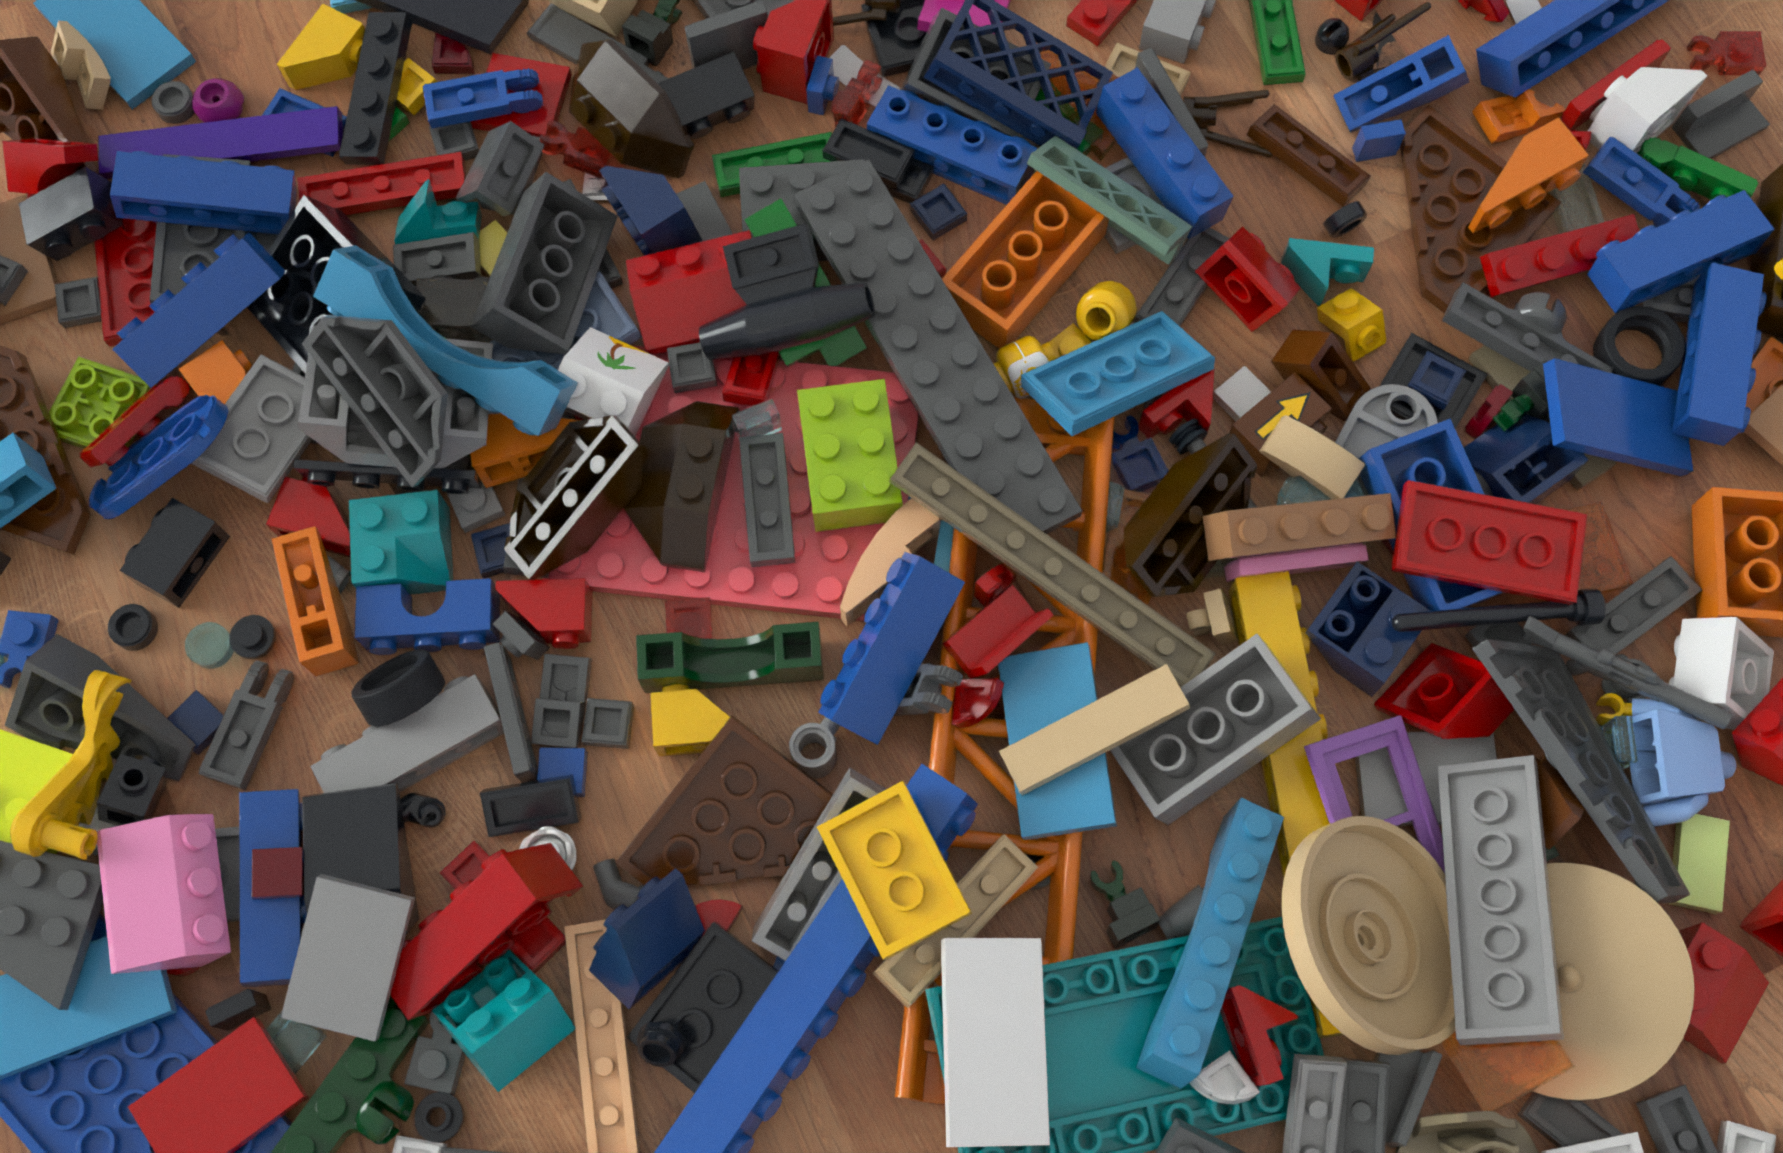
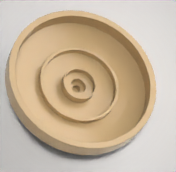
M1351 816L1330 823L1310 833L1292 854L1286 869L1282 888V920L1287 946L1297 974L1310 998L1334 1027L1350 1040L1366 1049L1388 1055H1401L1440 1044L1456 1031L1444 871L1416 839L1397 826L1378 818Z
M1548 863L1547 869L1564 1040L1476 1044L1472 1046L1490 1067L1514 1084L1546 1097L1575 1101L1612 1097L1626 1092L1652 1077L1668 1062L1680 1045L1690 1023L1694 1003V975L1691 960L1679 930L1669 915L1651 896L1638 886L1619 875L1597 867L1576 863Z

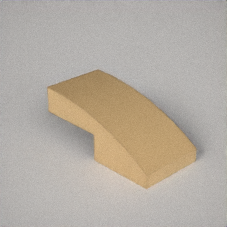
M58 20L51 48L52 57L60 67L64 79L77 80L85 107L103 110L111 81L107 68L92 45L78 30L67 21Z
M1286 415L1281 417L1259 451L1290 476H1302L1331 499L1344 498L1365 466V463L1340 445Z

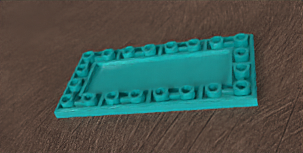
M1282 917L1249 923L1228 987L1241 985L1298 1015L1297 1019L1266 1030L1269 1038L1276 1043L1280 1051L1281 1065L1279 1067L1284 1079L1268 1085L1256 1086L1260 1093L1246 1102L1223 1104L1204 1097L1190 1083L1180 1089L1136 1068L1151 1023L1171 983L1189 936L1042 965L1050 1145L957 1147L958 1152L1144 1153L1158 1148L1176 1117L1212 1136L1285 1120L1294 1054L1324 1056L1320 1037L1317 1034V1025L1309 994L1297 974L1289 953ZM942 986L926 989L925 992L944 1080ZM1219 1013L1201 1070L1228 1051L1237 1060L1221 1013Z

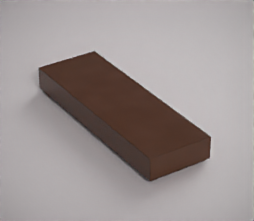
M1275 104L1259 117L1248 130L1247 136L1342 207L1366 186L1371 175Z

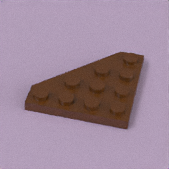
M1428 105L1405 129L1406 134L1400 149L1421 296L1445 313L1454 292L1463 282L1479 292H1482L1488 286L1480 256L1527 243L1553 215L1561 202L1550 193H1547L1545 198L1534 207L1525 210L1522 206L1513 211L1511 216L1501 225L1492 229L1486 226L1472 233L1468 226L1507 162Z
M0 346V441L11 433H15L40 453L56 486L55 490L0 529L74 555L91 513L26 356L18 351Z
M731 715L615 863L644 886L656 876L662 880L675 868L683 874L687 885L699 884V886L736 882L737 879L764 876V878L784 876L833 793Z

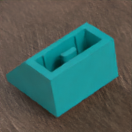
M510 950L500 958L491 961L481 973L460 989L450 993L445 1001L432 1010L476 1069L497 1092L502 1090L576 1029L553 991Z

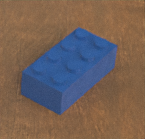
M1451 419L1371 448L1359 458V460L1365 463L1359 474L1368 494L1391 493L1396 533L1403 484L1408 480L1484 494ZM1396 538L1388 539L1394 551ZM1404 574L1415 601L1430 611L1467 608L1504 593Z

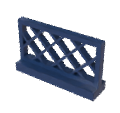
M965 0L924 78L1039 146L1057 136L1077 149L1087 132L1085 129L1098 105L1103 86L1108 84L1113 72L994 0ZM972 5L988 14L991 25L974 28L969 14ZM962 24H963L965 30L959 31V29L961 28V26H962ZM1015 29L1023 34L1027 46L1010 49L1004 31ZM994 33L1001 51L984 55L978 36ZM969 39L975 57L964 59L949 49L954 41ZM1050 50L1058 55L1062 67L1046 70L1039 52ZM1030 54L1036 73L1020 76L1014 57ZM1004 60L1010 78L1000 80L991 75L987 63ZM1085 71L1098 79L1095 88L1081 91L1075 73ZM1065 75L1071 94L1055 97L1049 79ZM1039 81L1046 99L1035 101L1026 95L1023 84ZM1084 99H1089L1087 105H1086ZM1075 102L1080 116L1077 125L1062 117L1058 105Z

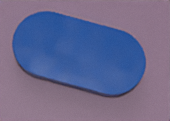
M208 395L198 396L128 447L129 451L108 468L113 473L107 481L102 478L97 480L90 493L89 506L104 519H112L126 512L195 461L212 444L226 422L228 416L227 405L213 395L210 397Z

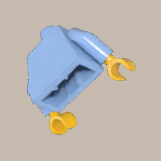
M1608 693L1597 701V706L1607 705L1615 711V714L1603 713L1596 717L1595 720L1602 726H1613L1617 724L1622 716H1629V718L1624 719L1632 787L1653 827L1689 820L1707 806L1710 794L1724 790L1725 779L1732 777L1735 773V757L1729 752L1720 750L1718 731L1713 725L1698 721L1697 717L1661 700L1657 702L1653 699L1632 698V703H1625L1617 694Z

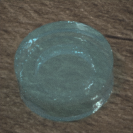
M214 622L197 625L189 632L185 640L187 656L202 668L215 669L221 667L229 661L234 652L229 641L230 632Z

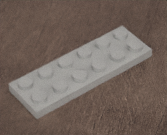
M1534 755L1438 766L1456 1040L1460 1045L1564 1040L1536 759Z

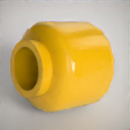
M1115 281L1099 282L1092 286L1078 302L1076 309L1077 324L1082 333L1095 341L1132 324L1137 311L1135 298L1131 291L1121 283Z

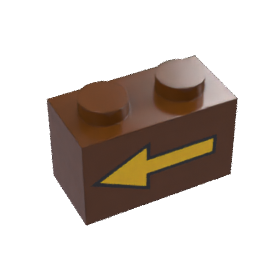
M1294 372L1233 423L1228 434L1236 435L1257 464L1256 473L1262 477L1272 468L1277 472L1281 470L1279 466L1259 451L1282 416H1289L1323 434L1327 429L1324 422L1332 408Z

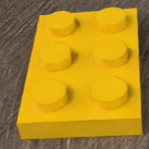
M903 781L817 826L883 960L893 957L973 914Z

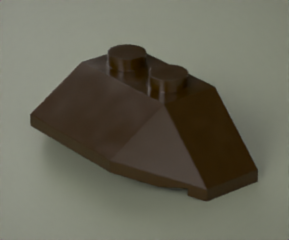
M612 39L583 43L573 74L569 113L621 164L676 178L684 176L694 144L689 134H684L680 117L666 91Z
M696 401L644 426L640 438V443L644 446L642 485L626 504L624 510L662 566L705 572L740 413L738 407Z
M609 415L603 416V418L569 422L517 487L510 517V536L506 537L504 550L529 580H536L588 552L642 485L644 446L617 416Z
M1227 434L1173 464L1123 528L1126 566L1150 596L1161 597L1164 595L1194 592L1218 561H1208L1203 516L1229 510L1248 509L1251 478H1255L1257 464L1235 434Z

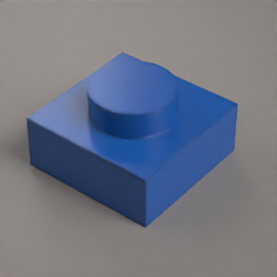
M816 57L806 89L808 112L824 116L828 101H835L839 77L834 76L833 59Z

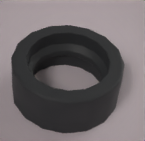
M1633 306L1620 310L1601 329L1593 345V357L1612 367L1613 374L1658 386L1675 372L1685 354V338L1678 324L1666 313L1652 307ZM1623 330H1635L1648 335L1657 343L1662 353L1661 364L1655 369H1641L1629 364L1620 356L1615 345L1617 334Z
M418 649L396 656L370 671L356 683L351 694L352 699L367 723L371 726L379 727L402 720L420 710L442 691L445 680L427 650Z

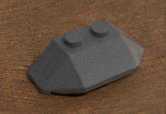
M334 315L322 317L302 345L410 486L415 487L419 485L441 461L448 393L392 320Z

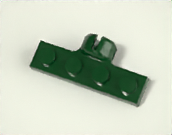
M390 995L380 1037L376 1041L355 1037L271 1153H336L345 1139L352 1133H360L378 1145L386 1144L393 1139L400 1130L394 1127V1122L383 1115L382 1112L385 1109L406 1122L413 1109L414 1100L411 1093L395 1083L392 1077L394 1071L414 1045L418 1036L421 1035L429 1024L428 1019L422 1015L408 1020Z

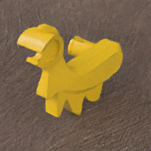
M94 670L89 675L84 688L82 702L85 736L67 764L15 816L10 829L14 850L38 857L50 848L83 860L87 859V855L90 856L93 853L98 839L97 831L91 828L80 827L79 822L87 825L91 824L97 808L101 781L107 782L112 772L113 763L110 753L118 748L120 739L110 723L123 697V693L116 690L120 686L130 683L131 679L101 670Z

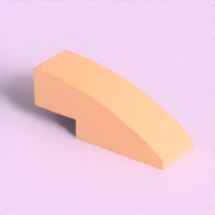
M914 499L908 500L890 517L862 554L848 582L840 605L841 620L846 626H849L862 616L875 599L881 597L888 584L886 581L888 570L896 559L902 558L904 552L914 554L939 535L940 518Z

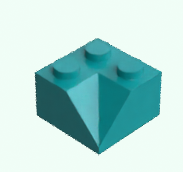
M438 490L349 500L351 582L355 588L356 586L402 584L410 595L446 591V581H453L450 508Z

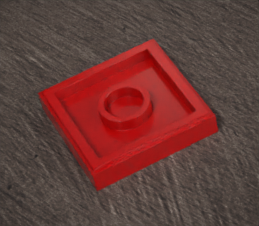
M492 53L486 73L499 70L504 72L518 69L523 70V68L533 69L538 73L539 84L534 89H526L524 92L527 90H537V92H540L543 98V105L538 110L529 111L528 113L521 114L512 111V114L470 121L473 129L491 131L512 121L531 136L540 137L543 139V142L551 143L571 81L572 72L570 67ZM508 89L509 94L516 92Z

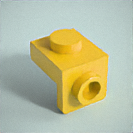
M1350 288L1317 307L1318 320L1344 339L1346 353L1352 361L1358 360L1386 343L1383 309L1354 289Z

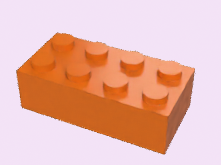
M1036 171L945 274L942 280L972 330L996 347L1001 348L1019 337L1102 240L1107 232L1109 218Z

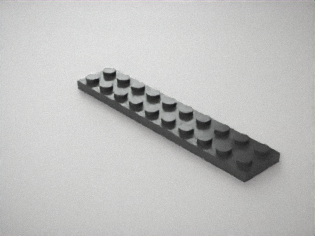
M870 160L863 161L795 193L794 203L806 224L810 225L813 236L841 283L866 282L868 284L875 305V317L864 322L948 465L1046 534L1080 518L1082 514L1081 507Z

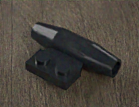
M802 224L723 246L732 287L747 305L700 326L699 339L702 350L709 360L760 356L829 338L875 317V305L872 293L866 282L815 287L818 268L820 267L810 225Z

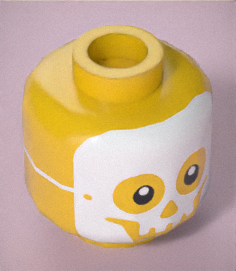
M1027 335L999 348L996 352L997 362L993 364L1009 391L1015 397L1023 399L1030 395L1021 387V375L1057 358L1048 342L1041 345L1034 336Z

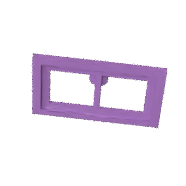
M1401 715L1304 746L1329 824L1352 816L1335 763L1386 747L1408 811L1384 819V821L1395 826L1412 821L1418 842L1430 853L1445 873L1442 833Z

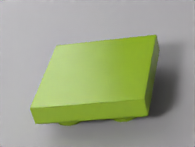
M78 356L49 411L60 441L85 449L136 400L143 396L150 387L139 376ZM135 435L125 443L127 447H130Z

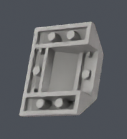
M446 339L453 345L473 355L492 360L493 343ZM308 354L298 429L345 463L396 467L312 356ZM430 369L448 393L441 461L434 467L443 469L486 445L488 410L478 405L475 401L476 397L465 390L452 388L442 383L438 379L439 374Z

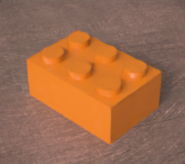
M1712 487L1691 506L1695 582L1702 589L1696 595L1697 618L1737 617L1757 636L1783 638V492Z

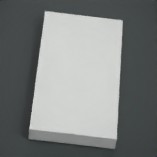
M1041 938L941 939L946 1147L1050 1145Z

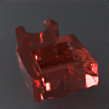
M1720 31L1715 40L1708 36L1699 35L1693 37L1687 46V51H1699L1703 54L1695 55L1689 64L1692 70H1705L1710 65H1718L1719 75H1743L1752 69L1760 75L1766 67L1761 31Z
M866 60L858 72L857 79L852 77L845 90L838 91L831 106L835 127L841 118L859 125L870 107V97L878 91L882 84V77L877 76L881 70L880 65Z
M549 121L547 123L546 135L541 134L539 141L544 144L543 153L548 155L562 154L564 155L563 165L602 179L603 175L599 170L609 166L613 155L587 129L578 127L574 134L569 132L563 124Z

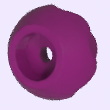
M222 78L208 79L201 83L194 91L192 108L194 113L204 123L236 119L243 111L244 96L241 90L231 81Z

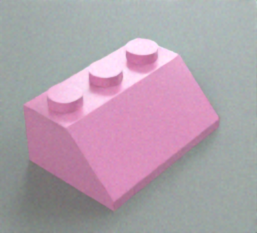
M213 814L166 815L101 829L97 832V848L111 974L202 967L231 953Z

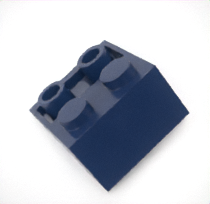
M605 166L599 170L608 184L601 190L644 256L702 241L686 208L664 175Z
M1527 414L1507 431L1504 432L1496 424L1464 447L1472 468L1486 480L1493 496L1531 504L1539 503L1570 481L1589 460L1583 453L1553 446L1550 423Z
M1357 561L1308 628L1306 634L1337 674L1373 697L1385 684L1422 631L1398 632L1392 627V618L1397 614L1426 612L1430 610Z
M676 868L662 880L656 876L646 883L637 895L638 900L630 907H627L625 904L618 906L605 920L603 926L607 930L593 947L596 955L589 971L629 1010L684 962L705 931L683 874Z

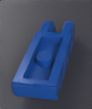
M529 68L508 72L499 70L425 84L423 92L431 129L512 114V111L522 114L538 110L543 105L542 94L537 92V90H527L524 92L526 89H534L539 84L538 73ZM508 89L516 92L509 94Z
M1609 137L1583 170V173L1649 221L1652 220L1655 227L1668 223L1675 215L1684 210H1690L1692 213L1700 209L1699 202H1696L1689 194L1680 189L1677 182L1614 137Z

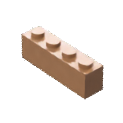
M1391 493L1229 510L1203 516L1208 561L1360 544L1396 538Z

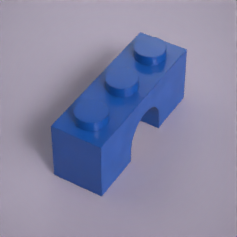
M491 578L446 581V596L443 605L435 613L428 616H415L412 614V596L402 584L356 586L355 639L372 654L391 655L397 652V648H414V650L422 649L428 652H437L442 649V646L459 645L462 649L478 650L483 649L486 643L500 642V631L493 625L500 617V595L496 591V585Z

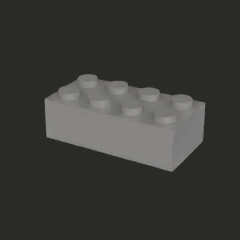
M1255 634L1181 687L1190 704V709L1110 751L1153 816L1169 825L1318 722L1321 718L1269 646L1258 634Z

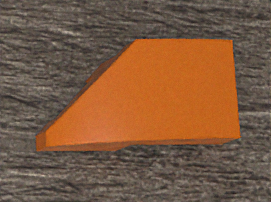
M1528 89L1517 97L1508 95L1481 101L1472 113L1490 143L1495 144L1529 133L1558 117L1560 118L1565 111L1564 106L1555 103L1553 107H1549L1537 101L1534 96L1535 92Z

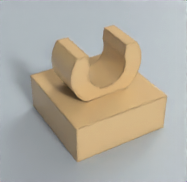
M1221 588L1203 593L1206 608L1186 613L1190 631H1194L1195 636L1212 632L1221 645L1239 641L1229 598Z

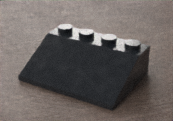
M303 195L268 250V253L286 272L247 308L306 374L309 353L302 343L311 333L313 326H316L322 317L333 315L327 310L328 305L313 297L333 249L356 245L392 267L403 292L416 312H418L426 297L342 211Z

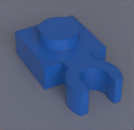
M8 610L0 639V655L8 658V661L0 666V686L10 688L13 677L17 673H22L25 661L55 636L59 622L57 618L49 614Z

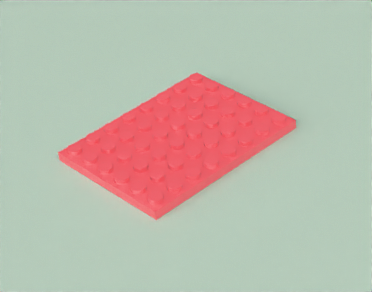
M631 345L646 352L645 346ZM667 352L653 355L669 363ZM733 358L713 359L717 386L679 393L674 392L670 366H668L635 436L639 442L644 426L696 401L738 407L740 410L705 572L662 566L623 508L588 552L550 572L549 578L543 579L585 578L594 592L841 619L840 605L848 582L862 554L885 523L815 532L797 390L885 379L897 467L900 466L916 443L919 414L894 372L799 362L788 367L784 361L779 360L767 405L763 409L723 401L722 391ZM575 415L572 417L575 420H583ZM783 433L796 563L751 567L739 437ZM901 491L904 505L908 501L909 496ZM866 612L856 621H864Z

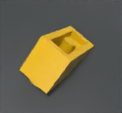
M322 4L277 63L288 86L294 90H299L351 77L357 70L365 27L363 23Z
M667 685L662 688V692L651 693L653 747L659 757L702 753L730 718L697 689H689L687 685Z

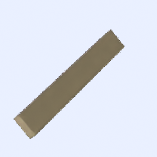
M917 442L890 478L889 482L1153 669L1156 670L1167 664L1180 688L1206 670L1216 653Z

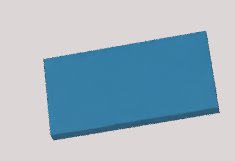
M36 0L33 3L55 29L58 20L67 21L86 38L107 68L111 78L109 86L132 110L153 95L160 85L170 82L196 62L193 55L140 0Z
M1160 311L1022 374L1021 387L1071 436H1074L1213 370L1215 357L1163 311Z
M1088 642L1011 655L998 664L1000 680L1004 682L1002 697L1009 746L1098 700ZM1106 753L1023 796L1014 782L1020 831L1023 840L1117 826Z
M107 936L94 940L89 944L68 1010H58L8 974L1 975L0 1080L177 1013L167 970L111 974Z

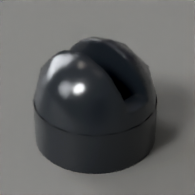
M1339 18L1325 20L1319 26L1315 36L1317 48L1325 54H1336L1338 50L1347 45L1349 27ZM1330 31H1335L1329 38L1325 36Z

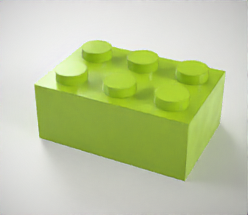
M885 379L797 390L815 532L886 523L903 506L901 490L889 482L898 467Z

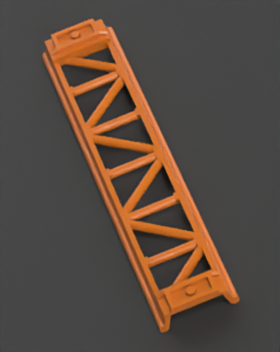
M1014 398L1053 463L1066 454L1085 456L1081 495L1082 514L1080 518L1061 528H1071L1073 531L1078 532L1077 556L1103 574L1115 416L1071 436L1034 399ZM954 527L949 573L964 581L965 584L944 621L942 643L982 609L980 607H971L978 544ZM1024 578L1063 615L1052 616L1036 630L1040 632L1061 633V635L1036 651L1088 642L1095 677L1098 629ZM941 643L939 665L957 670L963 675L962 679H964L965 672ZM939 684L942 687L941 694L952 701V706L949 713L940 714L934 712L929 768L954 784L958 750L1018 810L1014 780L968 735L1008 738L1006 720L985 718L973 726L957 728L952 725L955 687ZM968 830L962 836L957 835L949 848L960 847L988 850L1004 833ZM1083 831L1023 840L1021 835L1005 834L1024 854L1044 857L1034 863L1038 868L1001 908L1050 876L1044 956H1042V965L1073 959ZM942 972L927 989L933 988L934 982L938 986H942ZM924 991L910 1007L907 1008L904 1005L895 1097L916 1102L945 1105V1084L936 1041L929 1040L931 1016L926 992Z

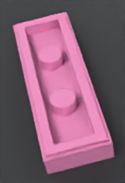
M1360 543L1242 557L1227 563V566H1224L1226 582H1230L1239 577L1289 571V574L1346 568L1354 566L1357 561L1362 563L1369 559L1366 545Z

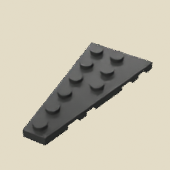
M1486 639L1472 648L1540 744L1549 763L1559 771L1631 873L1636 885L1658 904L1675 903L1689 896L1690 893L1560 653L1542 646Z
M0 841V970L58 1010L69 1009L103 905L99 864L50 852L33 857L14 850L12 843Z

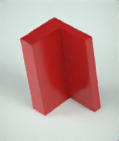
M1010 585L947 638L942 645L968 677L972 679L988 674L1054 615L1049 608L1035 612L1015 586Z

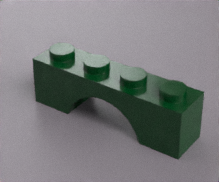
M819 622L772 625L762 633L734 639H705L693 637L683 632L636 635L637 676L645 693L662 692L664 686L683 684L689 686V689L698 690L824 680Z

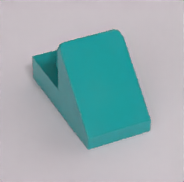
M427 179L398 217L394 238L395 245L472 232L479 238L482 219L479 202L464 203L453 201L446 205L437 206L430 179Z
M1289 238L1281 257V264L1291 271L1295 282L1315 304L1320 306L1328 290L1329 278L1344 284L1364 282L1373 264L1374 248Z

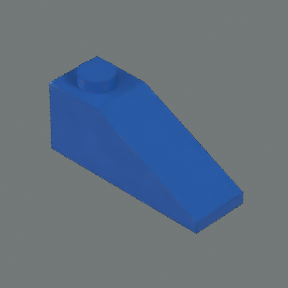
M1449 35L1334 94L1333 97L1351 133L1359 130L1361 126L1375 124L1430 103L1469 83V79Z

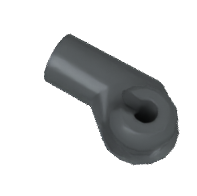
M607 859L595 864L593 869L603 899L610 908L616 909L621 904L630 907L638 900L637 895L644 885L637 887L623 882L615 859Z

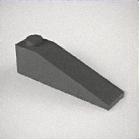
M56 634L25 661L5 726L30 740L60 750L64 746L77 749L85 736L82 702L84 688L89 675L94 670L120 675L96 654ZM129 683L120 686L116 691L123 693V697L110 723L120 739V744L118 748L110 753L111 758L118 759L120 754L130 757L135 755L151 757L158 761L162 767L166 768V778L179 781L185 773L196 744Z

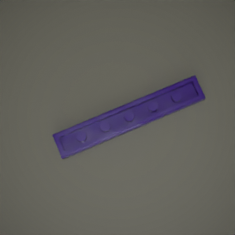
M335 106L98 136L99 174L105 179L113 178L117 151L130 153L145 151L158 156L167 154L250 160V162L340 151L343 138L342 112Z

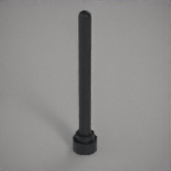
M1598 589L1578 590L1577 603L1572 605L1545 601L1402 613L1395 615L1392 618L1391 624L1393 629L1398 632L1525 622L1531 616L1537 620L1567 618L1570 622H1575L1579 626L1596 625L1604 620L1606 605L1604 597Z

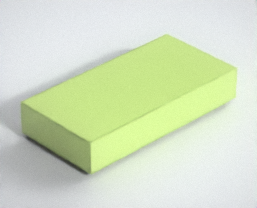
M1695 814L1685 822L1676 823L1673 863L1690 895L1669 904L1713 914L1722 912L1729 820Z

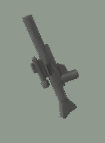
M1529 616L1523 628L1525 634L1522 639L1571 658L1566 662V666L1573 676L1588 672L1599 678L1617 682L1638 692L1642 696L1649 697L1657 702L1661 700L1723 730L1732 718L1731 712L1664 682L1657 673L1615 656L1614 652L1606 648L1599 651L1558 633L1534 617Z

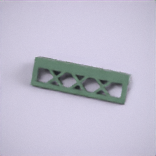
M1054 136L1032 152L1027 164L1035 169L1034 173L1036 171L1040 172L1109 218V226L1168 265L1176 259L1193 226L1057 136Z

